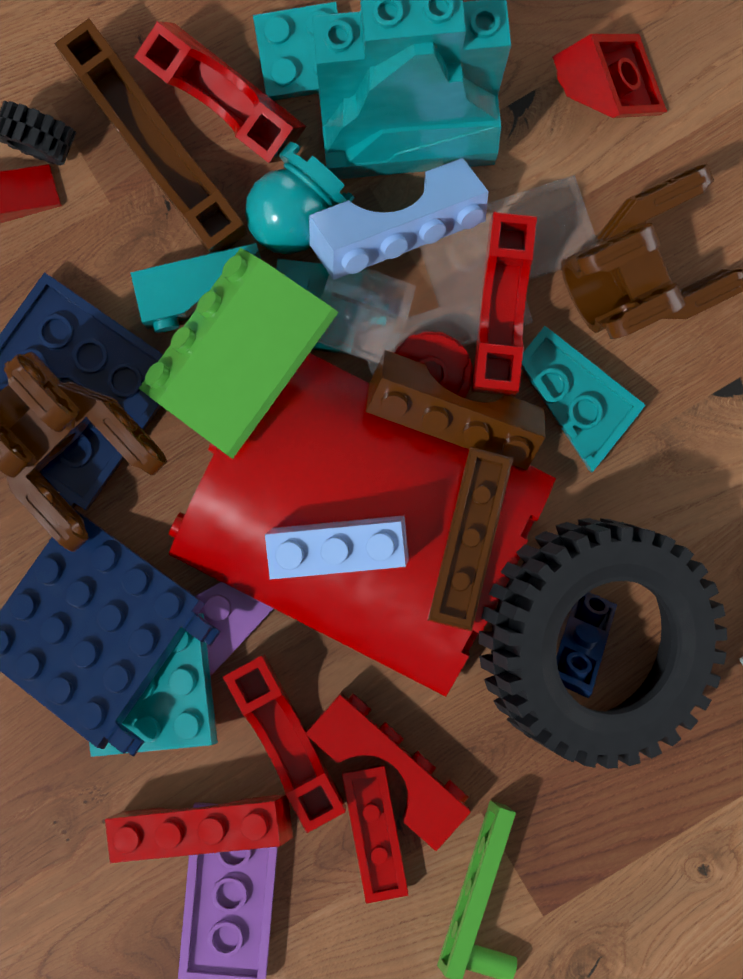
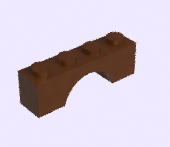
M387 350L384 351L369 383L366 412L467 449L472 447L512 457V465L528 470L545 439L544 408L506 394L494 402H477L463 398L439 384L430 374L425 364Z

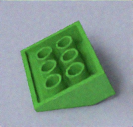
M240 248L236 255L225 263L222 274L210 291L206 292L199 299L196 310L186 324L175 332L170 346L160 360L149 368L145 380L139 389L233 459L339 312L260 258Z

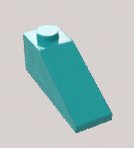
M257 243L130 272L143 325L147 329L154 328L156 333L179 328V321L188 320L196 310L199 299L206 292L210 291L222 274L225 263L235 256L240 248L261 259Z

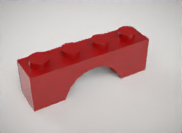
M157 21L134 56L135 59L167 84L185 91L212 109L232 128L237 139L268 163L282 161L279 154L290 141L295 143L307 127L175 23Z
M493 212L489 223L472 392L506 394L509 396H515L519 392L524 348V312L529 275L533 261L537 224L536 216Z
M263 654L223 676L243 716L250 723L269 755L281 780L285 794L306 833L345 813L346 804L311 739L305 734L306 730L266 655Z
M340 692L307 729L305 734L337 763L354 756L369 755L379 757L393 765L402 775L407 786V804L402 816L403 822L432 849L437 851L471 813L470 808L464 803L469 796L453 781L449 780L445 785L432 774L436 766L418 750L412 756L399 744L404 738L387 722H384L379 727L367 715L372 709L356 694L352 693L347 698Z
M286 794L245 798L229 803L196 808L166 809L158 807L122 811L105 819L110 863L280 847L293 838L289 800Z

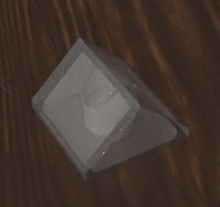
M364 268L358 273L348 274L335 280L329 274L320 299L339 313L318 342L378 364L385 350L394 352L408 319L416 286L369 268Z

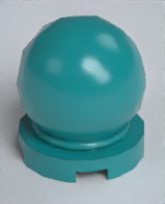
M291 141L279 154L280 159L284 163V169L269 171L257 180L247 196L245 217L249 231L258 243L272 252L282 254H294L311 247L309 215L346 201L352 202L355 198L349 192L340 193L345 185L313 155L308 161L298 156L297 153L301 148L298 144Z

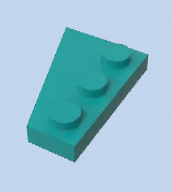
M546 326L541 329L523 352L522 370L590 473H592L646 405Z

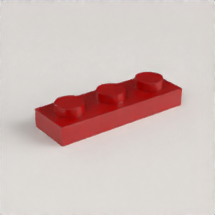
M385 765L342 772L366 904L409 896Z

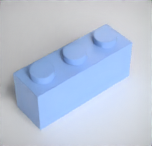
M404 516L272 528L265 534L270 580L406 567L409 561Z

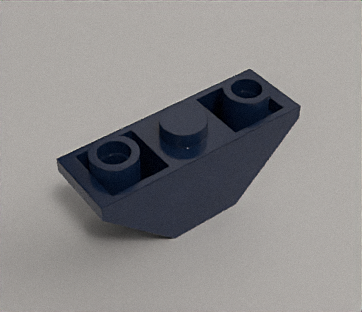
M590 592L581 597L567 614L561 626L556 647L557 667L564 687L588 699L594 688L617 604Z

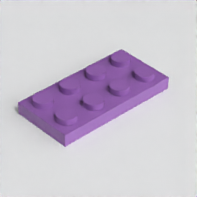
M195 802L193 808L218 804ZM278 847L189 855L178 979L267 978Z

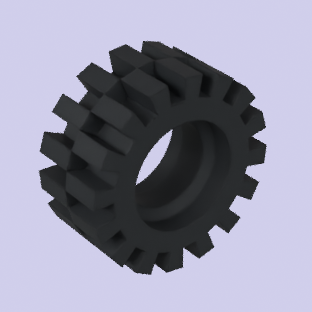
M3 101L0 109V142L8 144L13 149L20 150L21 153L29 154L41 161L43 159L51 164L64 165L76 131H73L74 129L70 126H66L64 122L53 119L54 117L48 114H42L39 110L30 109L20 103Z

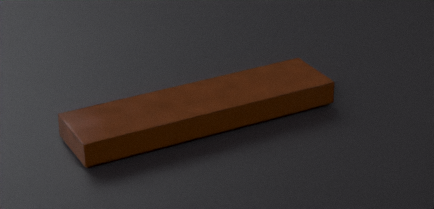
M470 447L427 621L472 631L513 462L512 457Z

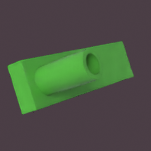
M490 800L437 963V967L443 975L450 979H463L465 970L496 979H513L516 973L517 957L474 944L516 812L511 808Z

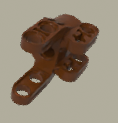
M708 164L690 168L626 199L596 237L598 243L561 261L562 275L569 295L582 319L594 333L606 329L610 339L621 338L661 319H688L743 292V266L732 270L721 269L685 288L679 289L678 284L671 281L658 247L661 243L652 223L646 222V220L704 193L707 187L714 182Z
M28 352L23 355L17 354L11 361L5 363L4 371L8 377L9 384L0 391V471L6 475L10 491L47 532L65 549L75 552L89 538L84 520L46 480L40 471L69 447L90 422L131 466L140 468L150 475H155L167 463V459L161 449L114 398L70 381L67 383L61 382L34 352Z

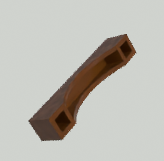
M88 18L54 43L63 60L208 253L227 250L245 237L247 231L242 220L175 137L92 21Z

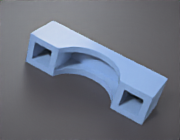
M461 158L426 171L423 195L413 205L395 212H373L360 208L350 201H346L309 215L310 246L333 280L348 274H355L366 267L387 259L396 258L405 252L426 244L435 243L441 238L464 229L474 228L478 224L485 222L489 191L466 161Z

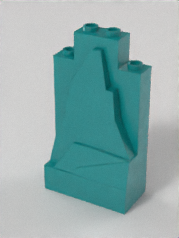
M360 0L359 12L312 16L326 167L339 180L424 172L461 158L466 161L469 167L495 165L501 134L498 94L511 49L507 0H476L463 2V0Z

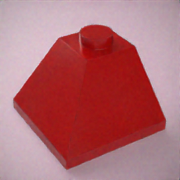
M589 34L552 56L557 69L558 82L564 89L566 96L611 118L657 116L667 112L640 34Z

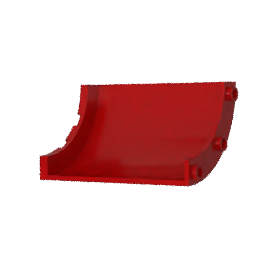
M309 353L233 459L210 443L208 451L214 455L186 513L179 512L170 528L168 535L175 539L168 555L446 697L470 655L469 650L479 631H483L487 624V621L481 619L484 606L495 609L499 601L498 598L489 595L493 584L506 587L509 578L502 574L501 570L507 562L517 565L520 557L516 552L522 546L527 545V536L534 521L539 519L556 478L531 465L528 470L514 465L511 466L472 631L427 621L469 449L366 412L369 383ZM394 516L405 517L409 555L406 567L270 580L265 534L272 528Z

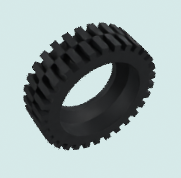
M590 518L578 519V525L565 522L556 525L558 535L544 531L535 536L540 549L528 545L522 546L516 552L524 561L520 567L509 562L506 563L501 570V573L510 579L506 587L493 584L489 595L500 600L496 609L484 606L481 619L493 624L492 631H479V644L491 649V654L479 656L481 668L493 674V676L484 679L488 691L498 696L493 702L499 711L509 716L506 719L523 732L524 735L571 762L575 760L584 766L593 768L596 767V763L606 769L618 768V760L628 766L640 764L639 752L652 759L662 754L658 741L673 747L681 740V737L675 730L679 725L691 730L697 724L698 720L690 714L693 708L696 706L706 711L712 700L702 695L706 685L718 688L721 680L720 676L711 673L713 663L725 665L726 652L716 649L715 644L716 641L727 640V628L714 623V619L726 616L724 606L721 603L709 600V598L719 593L715 582L702 578L708 573V570L701 562L691 560L694 554L686 547L675 544L676 540L666 535L655 533V531L611 519L600 518V521ZM616 581L635 582L650 590L655 595L659 606L661 640L656 660L641 686L624 702L608 711L588 709L580 705L568 693L558 672L556 647L561 626L574 604L592 589Z

